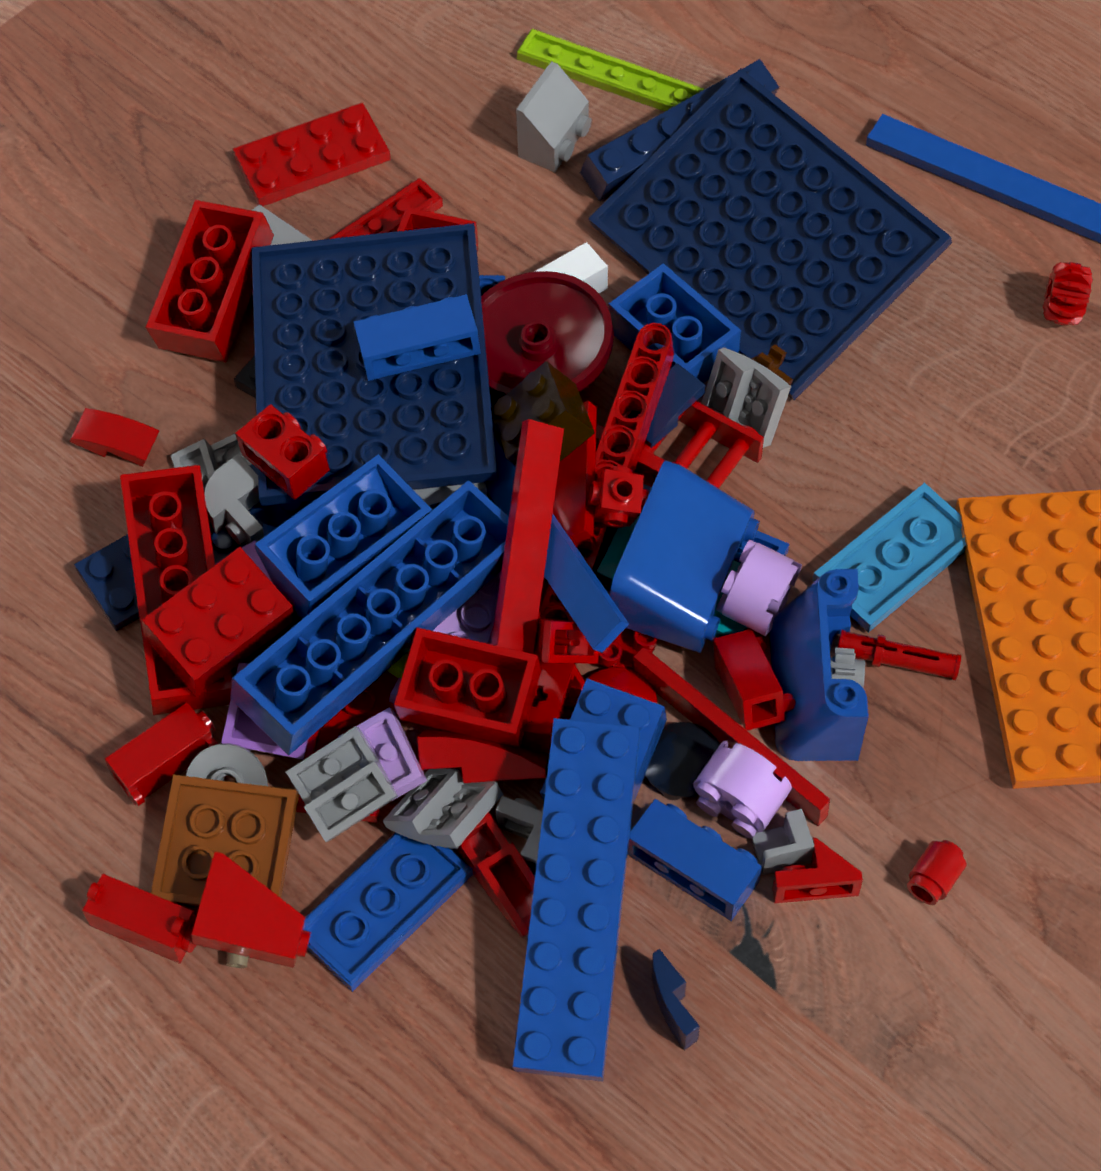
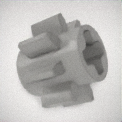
M835 647L834 656L830 657L832 679L853 680L864 687L865 660L855 659V649Z

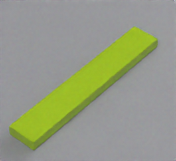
M535 29L530 30L517 51V60L542 69H546L552 61L558 64L570 79L662 111H667L705 90L704 88Z

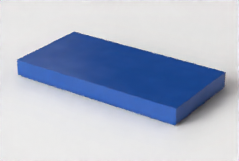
M395 832L305 917L304 930L311 932L307 950L353 992L473 876V869L450 848L421 843Z

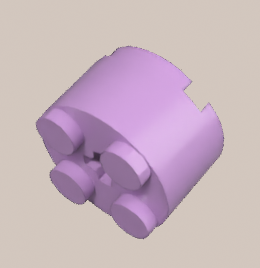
M749 540L740 556L739 561L741 564L737 572L732 570L723 585L721 592L724 594L718 603L716 611L766 636L767 632L769 633L772 629L774 617L784 608L788 600L787 595L791 588L790 585H795L802 564L760 543Z
M723 741L693 784L700 796L696 803L704 812L714 817H717L719 813L723 814L733 821L731 825L738 833L751 839L756 832H763L792 790V786L786 776L780 782L773 775L777 767L765 757L739 743H735L732 749L728 748V741Z

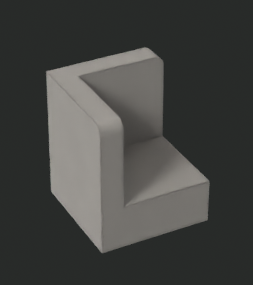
M802 809L786 812L782 827L758 832L752 838L753 847L758 862L762 866L761 871L763 875L781 871L790 865L810 864L812 861L815 846Z

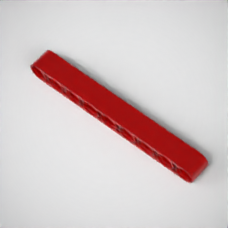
M661 323L645 325L640 329L596 451L595 481L604 469H609L610 467H627L632 469L633 473L636 469L674 358L670 330ZM655 343L664 345L659 350L648 349L650 345ZM642 377L652 378L646 384L636 383V380ZM632 410L640 412V415L632 419L623 417L624 414ZM617 445H626L629 447L625 452L622 453H614L611 451L612 448H614ZM601 522L594 524L593 537L575 544L578 550L589 549L593 551L588 558H585V561L594 574H596L607 552L615 527L607 526ZM549 584L538 618L574 621Z

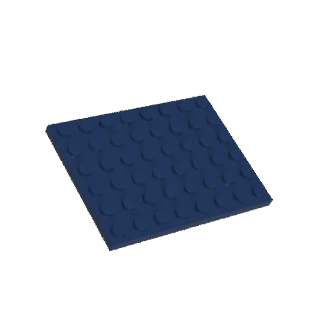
M741 68L588 218L594 228L647 274L664 263L741 330L740 354L750 359L762 352L768 355L770 347L774 344L787 352L779 370L793 379L788 394L793 401L952 244L949 234Z
M474 223L252 247L256 415L270 404L282 414L284 412L290 413L299 423L301 430L309 436L315 434L325 444L328 450L326 457L330 469L296 500L258 469L261 506L316 500L378 454L413 490L462 485L468 480L471 483L498 481ZM467 294L478 330L481 354L368 381L358 345L354 321L366 319L373 315L400 311L410 306H420L441 301L447 297H458Z

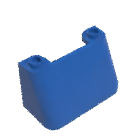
M665 460L620 559L611 585L610 597L628 621L629 625L626 628L701 653L706 639L713 641L718 630L720 618L714 616L715 606L738 548H743L746 541H754L760 520L754 519L755 511L682 465Z
M858 569L827 571L774 617L769 634L771 668L783 690V694H792L796 701V705L792 710L784 712L785 721L774 724L776 748L788 760H859L869 717L867 695L863 687L853 680L832 679L830 659L832 641L836 635L840 634L841 630L850 632L852 604L857 598L859 589Z

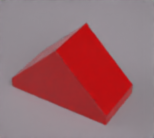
M538 618L535 655H538L540 662L598 664L599 652L593 650L574 621Z

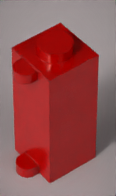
M752 629L713 638L716 670L744 729L748 731L785 721L784 712L792 710L796 705V701L792 694H783V690L764 654L767 648L765 640L762 637H756Z
M185 703L106 757L105 761L118 785L134 805L140 806L145 802L144 799L171 781L173 775H179L188 769L193 759L200 752L218 744L212 736L216 729L203 711L196 714L192 707Z
M102 874L97 883L93 882L87 892L88 900L82 912L91 927L179 964L186 952L191 953L195 949L196 945L193 944L191 935L196 920L194 911L106 874Z

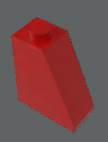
M215 851L191 934L193 944L294 968L297 956H306L311 932L304 930L305 916L224 853Z

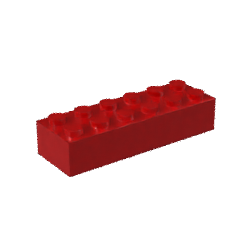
M200 465L120 475L153 716L172 713L185 703H188L193 710L230 705L233 679L231 671L195 697L144 638L142 627L143 618L215 565Z

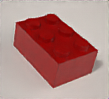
M239 547L143 618V634L148 643L193 695L197 697L235 668L239 662H243L292 624L293 605L245 551Z
M417 627L394 707L400 720L520 748L541 674L538 655Z

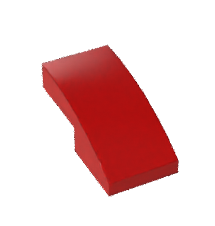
M85 408L70 442L104 458L107 452H110L143 467L160 430L121 415Z

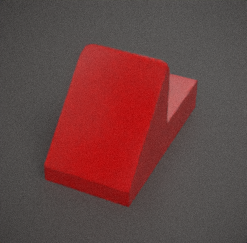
M812 838L815 846L811 861L812 868L806 869L803 865H790L781 871H775L772 886L774 903L859 896L863 882L862 872L819 839Z

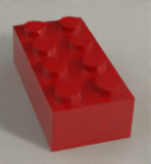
M195 200L145 327L159 349L227 362L253 293L252 247L271 245L274 237L264 213Z

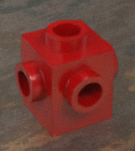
M622 466L604 469L598 479L591 482L588 493V504L594 505V521L604 523L610 527H630L641 514L649 495L648 489H643L644 475L635 474L632 469Z

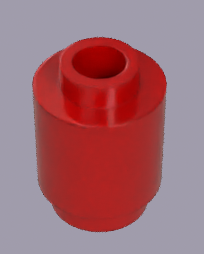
M948 840L930 842L909 873L910 881L907 884V888L910 893L918 900L929 905H935L938 900L945 899L967 866L963 857V851L956 844Z

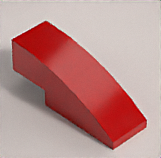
M423 730L417 737L419 761L422 770L462 767L463 783L547 777L549 761L523 747H513L446 730Z
M488 812L456 850L464 862L473 869V875L518 934L524 938L529 933L535 876L513 842L509 844Z

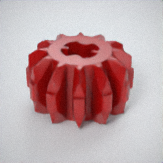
M1060 262L1053 267L1049 275L1048 284L1046 285L1042 307L1046 320L1060 325H1078L1082 321L1083 316L1086 314V308L1092 291L1093 279L1089 267L1081 266V264L1074 262Z

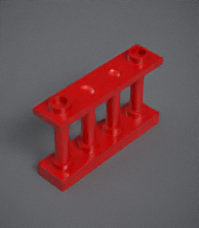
M642 377L636 380V383L646 384L652 378ZM697 401L678 416V421L695 429L697 432L672 463L682 465L688 469L710 438L730 448L706 480L717 488L721 487L743 456L756 463L761 460L764 437L754 428L741 425ZM631 411L624 414L623 417L627 418ZM597 423L596 451L605 428ZM666 436L652 448L644 443L634 473L644 475L643 484L647 486H653L658 472L665 461L653 453ZM617 445L614 448H612L611 451L614 453H622L625 452L629 447L626 445Z

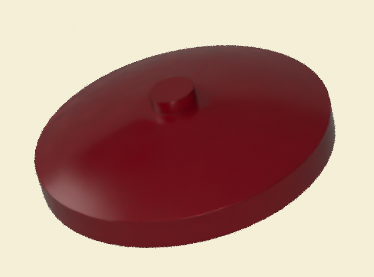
M536 271L508 278L496 284L481 296L489 387L492 396L501 398L545 361L549 362L573 381L580 392L597 378L607 364L614 341L610 312L601 295L586 282L564 273Z

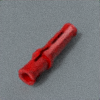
M841 630L837 647L855 649V658L871 661V666L880 667V664L951 678L955 681L961 663L960 654L955 655L886 640V636L880 634L875 638Z

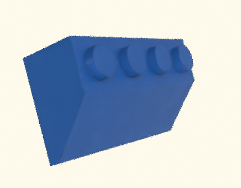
M378 454L255 543L254 548L273 584L293 605V610L303 619L429 514L432 509Z

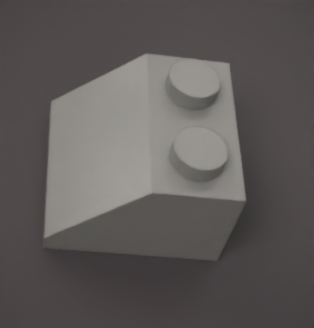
M552 61L516 109L518 157L556 172L563 161L570 159L578 139L585 137L590 129L592 119L589 117L588 99L560 66Z

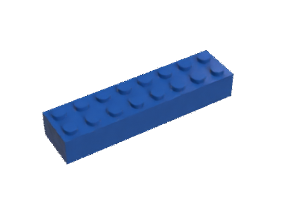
M468 480L235 675L232 679L230 699L286 754L290 755L410 651L417 627L433 631L502 570L509 517Z
M554 718L513 1068L516 1072L602 1082L604 1080L640 744V727Z

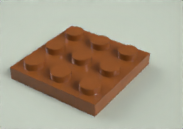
M173 775L151 894L178 905L199 908L214 852L216 851L224 853L281 898L299 798L298 791Z

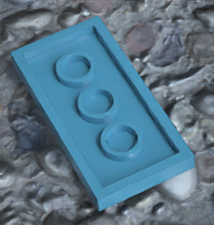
M923 483L816 570L812 581H816L829 570L858 569V595L852 604L850 616L869 633L965 553L966 542L965 537L962 538L961 516L926 483Z

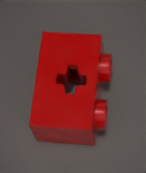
M540 662L541 674L521 747L534 752L550 753L554 718L570 720L585 684L575 663Z

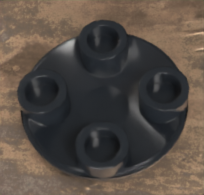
M688 722L667 724L663 728L645 776L661 792L663 797L668 800L697 796L698 793L693 784L720 746V743L711 732L697 724Z

